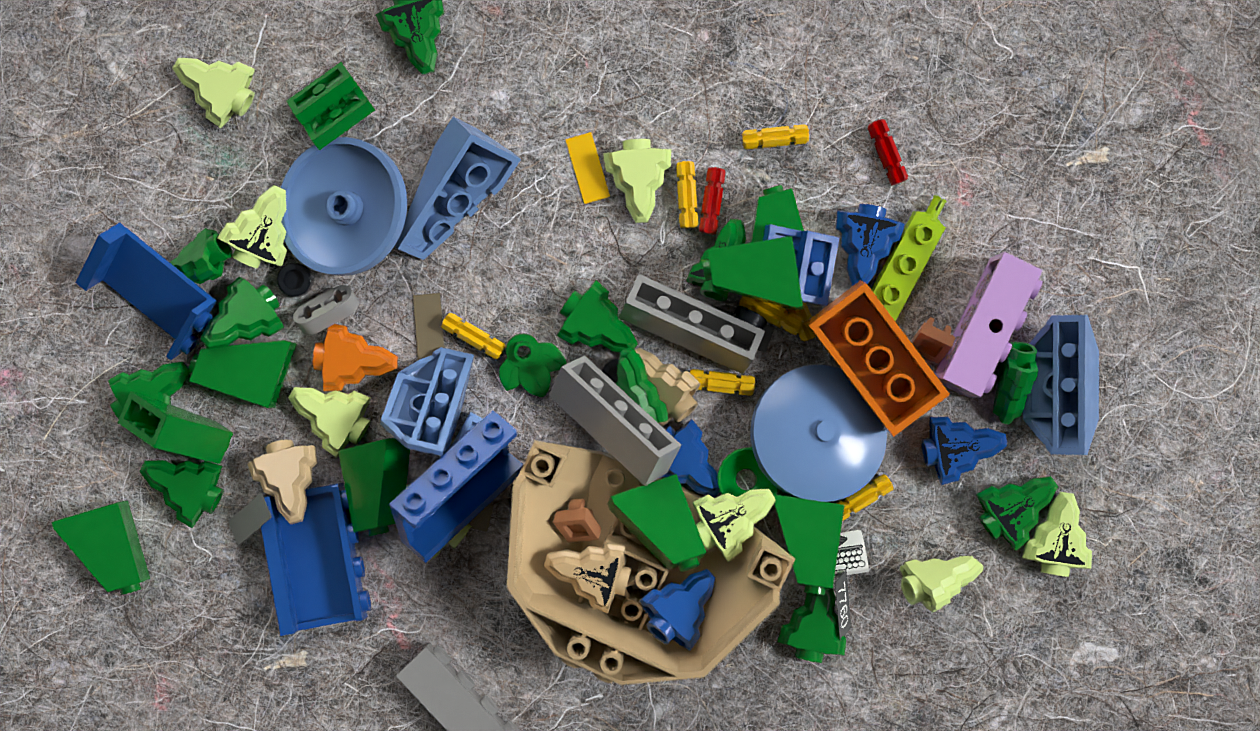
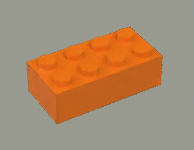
M860 280L805 322L893 437L950 395L866 282Z

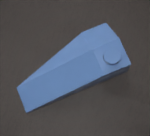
M453 116L434 146L395 247L398 250L424 260L453 234L454 226L467 214L471 217L479 210L477 205L490 193L495 195L503 188L521 159L479 129Z

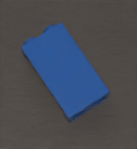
M119 222L98 235L75 283L87 291L99 282L104 281L175 339L166 355L168 359L173 360L182 352L185 354L190 353L200 340L197 334L212 320L213 316L210 312L216 300L122 223Z

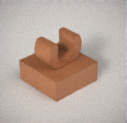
M930 317L917 331L911 343L921 356L939 364L952 348L955 336L950 334L951 326L946 325L942 331L933 326L935 319Z
M585 499L571 500L569 510L556 511L553 523L568 543L599 540L602 528L593 517V510L584 508Z

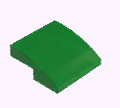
M342 62L286 101L319 151L375 111Z

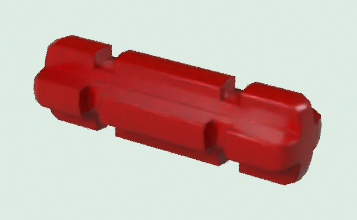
M879 119L870 123L867 129L871 139L875 138L874 146L883 168L888 170L886 175L889 183L897 185L906 181L908 174L905 167L900 165L902 159L893 137L888 135L890 130L886 121Z
M709 167L707 170L706 182H708V186H705L701 211L703 218L700 219L699 231L703 234L714 235L718 230L719 220L716 219L720 215L723 195L721 184H724L726 173L722 168Z

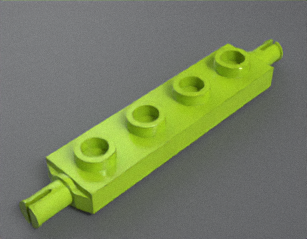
M933 195V199L926 212H912L903 229L900 241L896 242L871 288L894 321L897 320L946 229L937 218L947 201L937 195Z

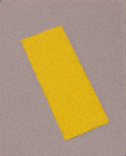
M589 132L565 139L584 204L610 197L592 133Z

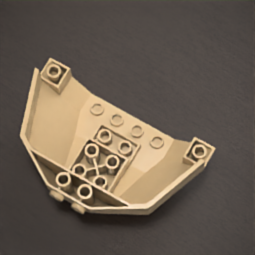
M534 441L521 472L513 483L507 589L553 653L560 657L566 665L572 668H585L593 672L594 676L603 682H615L620 685L704 678L780 604V590L795 558L754 527L753 536L742 544L743 552L730 562L726 561L716 546L708 550L704 545L707 553L702 559L698 560L699 566L684 572H680L679 567L668 570L609 510L607 503L611 496L643 485L614 456L606 452ZM682 487L694 521L697 524L701 520L692 502L704 496ZM585 499L584 508L593 510V517L602 528L599 540L568 543L553 523L556 511L569 510L571 500ZM608 542L626 545L623 566L631 568L624 596L614 595L608 613L591 607L589 599L576 594L572 583L559 580L544 567L548 553L566 549L581 553L589 546L603 548ZM708 569L716 578L712 595L703 605L705 618L698 628L701 636L693 648L689 651L673 640L665 644L656 639L647 628V623L651 619L645 613L639 601L652 589L660 591L669 583L681 584L687 576Z

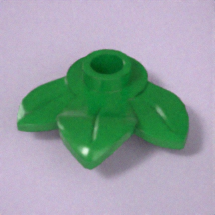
M519 333L511 337L507 342V358L500 366L499 378L506 391L512 390L521 384L530 394L545 397L550 388V372L560 370L567 362L563 353L554 344L549 342L538 343L532 335ZM520 346L529 347L528 355L524 357L517 354L518 348Z

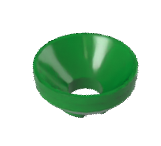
M752 447L737 449L728 454L719 467L717 484L721 495L729 493L739 497L749 490L770 489L775 497L778 492V488L766 478L758 466ZM742 469L750 470L755 476V484L748 490L741 489L736 483V475Z

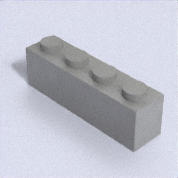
M638 274L618 317L744 374L753 361L765 332L758 327L641 274Z
M585 355L561 367L549 396L644 486L665 475L671 467L681 444Z
M429 643L396 675L403 685L447 731H520L510 720L505 723L497 714L499 711L497 705L488 696L485 695L482 698L473 689L475 683L471 677L463 670L458 673L449 663L452 660L450 655L439 645L434 647Z

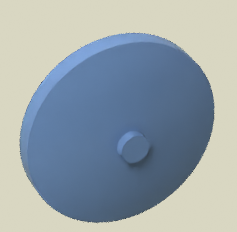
M338 137L320 151L314 144L294 161L281 185V188L286 190L287 208L281 221L286 230L284 241L292 254L301 263L315 271L329 275L349 276L369 270L391 252L402 233L407 214V193L402 175L393 160L385 152L368 142L350 137Z
M808 365L785 373L765 389L752 415L750 437L752 450L758 466L776 488L790 497L833 502L858 492L874 477L885 454L887 430L840 368L828 365Z

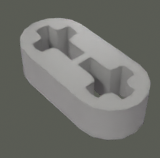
M340 285L301 305L295 311L293 320L303 334L313 335L353 314L359 306V300L349 286Z

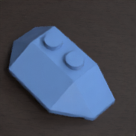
M1053 315L1029 343L1037 349L1035 361L1038 367V375L1033 383L1031 393L1027 395L1023 410V420L1046 446L1050 454L1087 455L1099 421V349L1088 315Z
M440 347L433 351L431 356L420 359L399 371L384 409L380 425L408 449L443 456L449 450L463 407L474 355Z

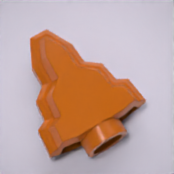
M333 324L328 327L325 342H316L314 346L313 369L322 371L323 391H342L346 384H359L366 375L381 376L398 368L397 355L384 347L368 345L363 336L350 333L347 326Z

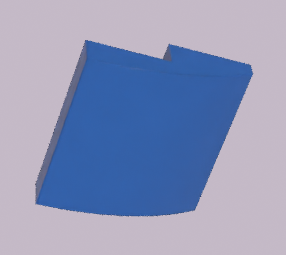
M771 224L765 225L763 241L792 236L803 303L828 306L840 237L812 231H799Z

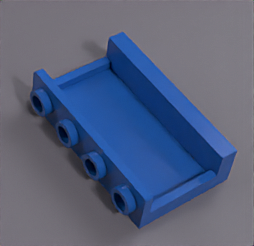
M494 410L389 504L401 542L424 563L429 561L503 492L521 472L524 464L515 458L508 449V444L517 436V430Z
M344 482L306 489L308 504L303 521L292 525L277 510L275 498L271 496L264 497L272 517L261 526L280 636L294 634L300 630L356 620V622L362 621L368 617L367 611H371L368 590L363 591L361 577H365L363 558L361 556L357 557L355 543H359V534L353 531L350 521Z

